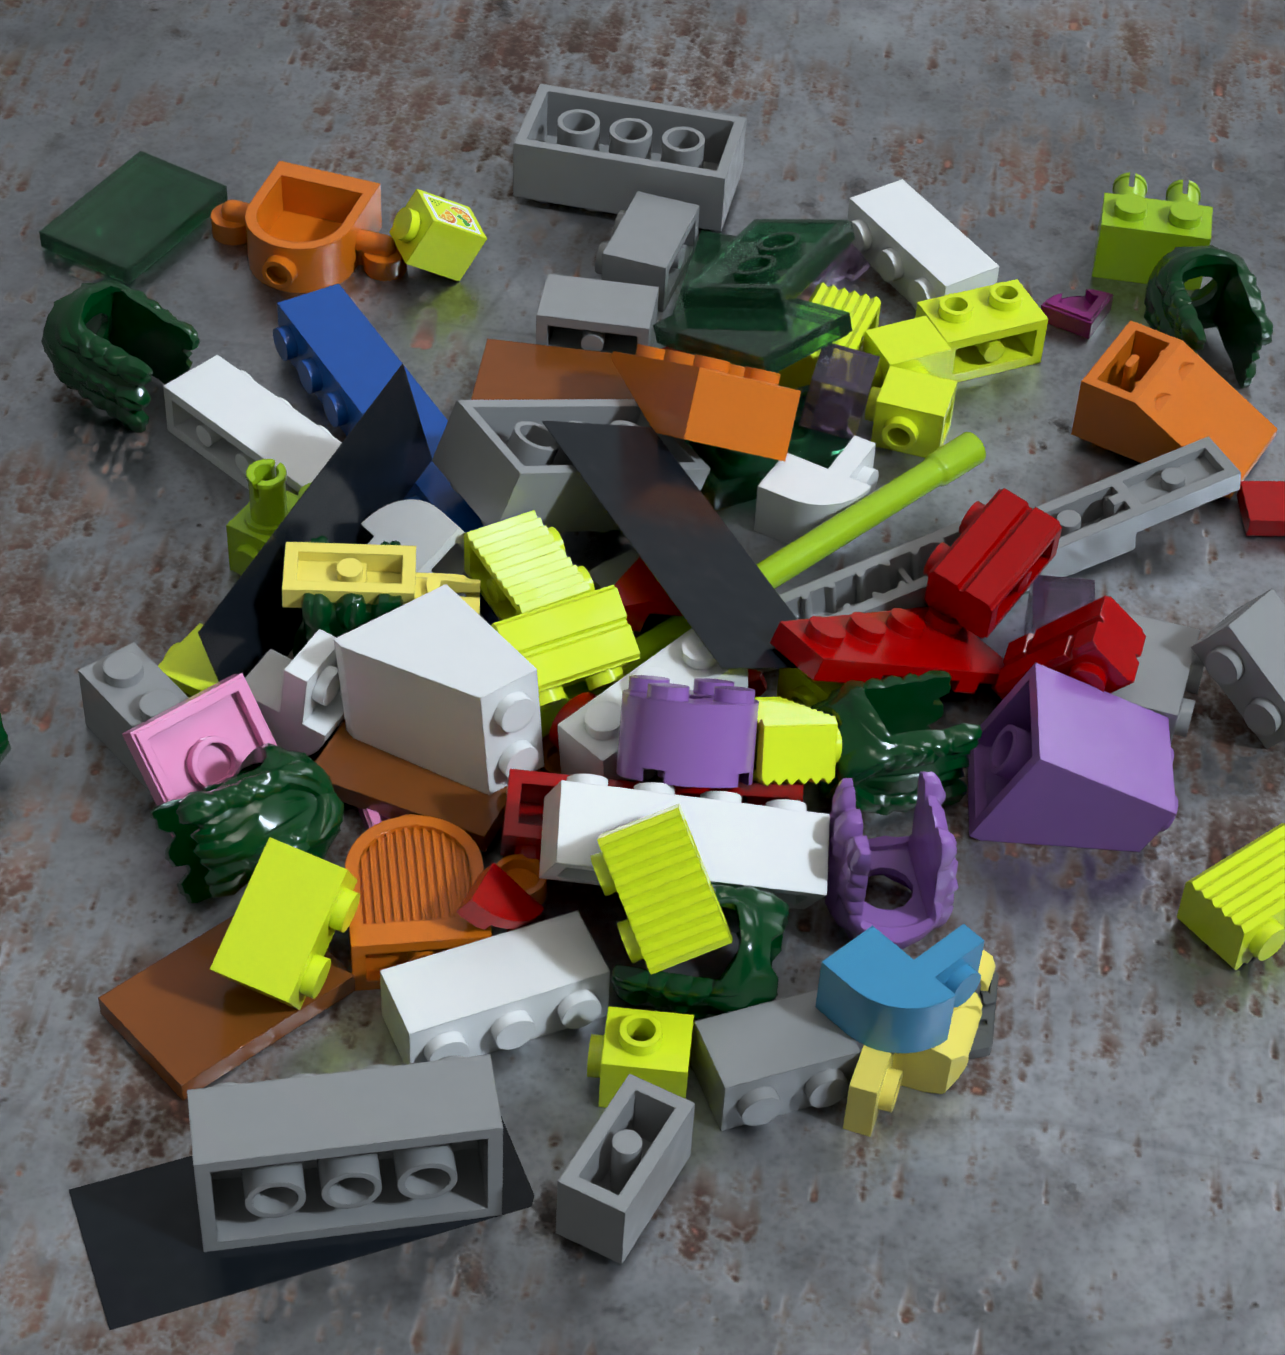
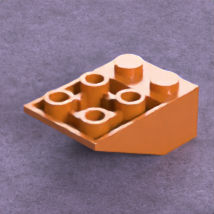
M1130 320L1081 381L1071 435L1140 463L1147 462L1209 436L1241 472V481H1244L1276 436L1278 429L1183 340ZM1235 492L1225 495L1223 497L1231 499Z
M637 344L635 355L613 351L612 362L649 425L656 433L786 461L801 391L778 386L781 374L747 366L742 367L730 364L731 362L702 355H692L669 349L664 350Z

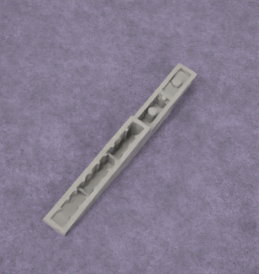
M1208 436L1036 506L1059 520L1062 531L1056 555L1025 592L1134 550L1136 532L1240 490L1241 472ZM961 521L779 595L798 620L809 619L812 616L829 617L850 615L853 612L890 611L893 608L930 607L925 600L928 577L923 574L925 564L940 543L944 542L951 546L961 535L959 533ZM762 668L754 670H758L764 673L779 668Z

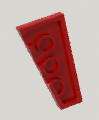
M932 607L893 608L890 611L853 612L850 615L812 616L809 619L780 621L770 641L771 645L814 681L846 683L850 680H857L865 683L871 678L881 680L883 676L888 677L891 675L903 678L909 673L920 676L930 670H943L951 675L950 685L954 692L975 693L979 683L991 684V689L998 695L995 686L1000 669L1005 667L1003 663L1004 658L972 632L960 626L957 619H949Z

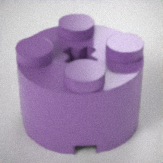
M648 675L629 676V687L622 691L616 773L619 776L643 781L644 769L658 770L657 776L663 778V783L672 786L738 787V781L746 785L753 783L759 701L755 700V689L735 687L734 682L728 680L694 679L693 690H689V686L672 684L670 679L665 677Z

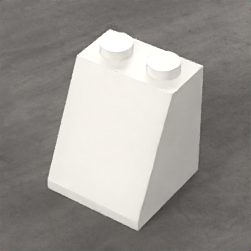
M447 584L334 639L346 730L353 738L488 795L507 786L510 769L536 771L544 766L537 669Z

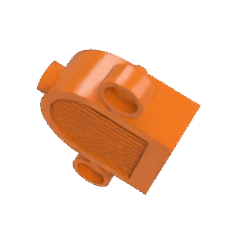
M279 161L250 203L230 199L216 206L211 212L213 238L221 244L231 246L247 243L248 263L252 274L260 282L276 290L290 293H310L340 284L351 276L358 265L364 266V271L370 278L379 281L396 280L407 271V264L404 262L393 238L379 233L382 228L381 183Z
M406 814L372 826L362 833L351 846L346 857L345 869L358 880L353 891L360 893L358 908L348 927L351 972L355 979V991L381 989L380 970L492 937L491 925L485 930L475 927L456 913L478 875L484 871L479 847L472 837L460 827L436 817ZM523 854L506 856L496 863L540 905L544 903L547 895V879L539 878L540 861L538 859L526 858Z

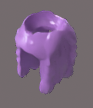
M924 771L919 774L917 802L914 810L912 834L910 836H881L868 839L867 835L863 836L862 814L860 809H856V795L852 778H843L836 788L832 800V811L830 812L828 880L825 904L837 925L845 930L850 940H853L873 925L900 949H904L920 941L932 930L941 928L952 914L954 892L959 888L956 879L958 861L955 859L957 842L954 835L948 831L945 811L941 806L945 801L946 793L940 779L932 771ZM884 875L892 881L909 888L912 891V898L904 906L892 910L875 908L864 901L868 877Z

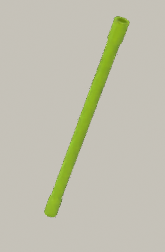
M962 433L928 454L923 462L756 565L773 588L776 589L937 487L948 485L983 463L986 459V450L982 441L974 433ZM673 615L635 638L640 651V659L623 668L625 676L692 628L684 616ZM586 681L564 687L567 699L540 709L542 738L549 734L554 718L568 701L581 693L589 692ZM612 685L591 691V693L598 696Z

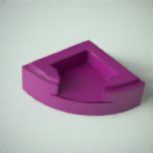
M1086 289L1085 296L1062 298V293L1047 299L1041 305V310L1047 316L1048 324L1089 339L1110 312L1114 295L1094 289Z

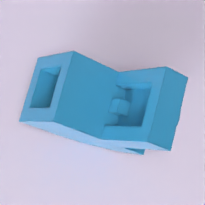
M962 924L916 959H912L872 925L822 961L815 1007L851 1038L870 1048L890 1053H916L934 1048L948 1039L954 1007L965 1003L980 983L981 974L978 971L985 940L965 924Z

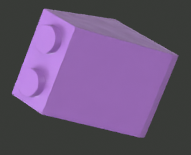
M1035 663L980 725L982 735L978 739L979 744L976 748L970 750L971 754L968 755L969 836L980 841L1140 852L1159 832L1168 829L1177 815L1178 798L1175 795L1173 776L1174 751L1171 748L1168 717L1106 691L1102 692L1094 686L1038 663Z

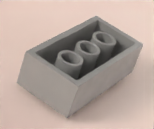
M540 84L513 143V196L533 199L539 203H556L584 208L591 212L618 214L620 210L627 211L637 191L700 205L698 230L709 229L721 232L743 170L747 118Z
M635 399L456 401L432 462L448 479L451 487L463 497L479 516L484 526L535 510L537 518L541 517L543 526L547 525V528L554 527L559 534L577 531L608 532L610 530H620L542 421L651 427ZM657 433L701 491L711 470L710 467L684 439Z
M490 1054L472 1057L447 1056L437 1061L395 1066L378 1064L361 1070L318 1075L300 1073L284 1079L241 1084L224 1082L212 1087L187 1090L193 1167L204 1252L502 1215L503 1124Z

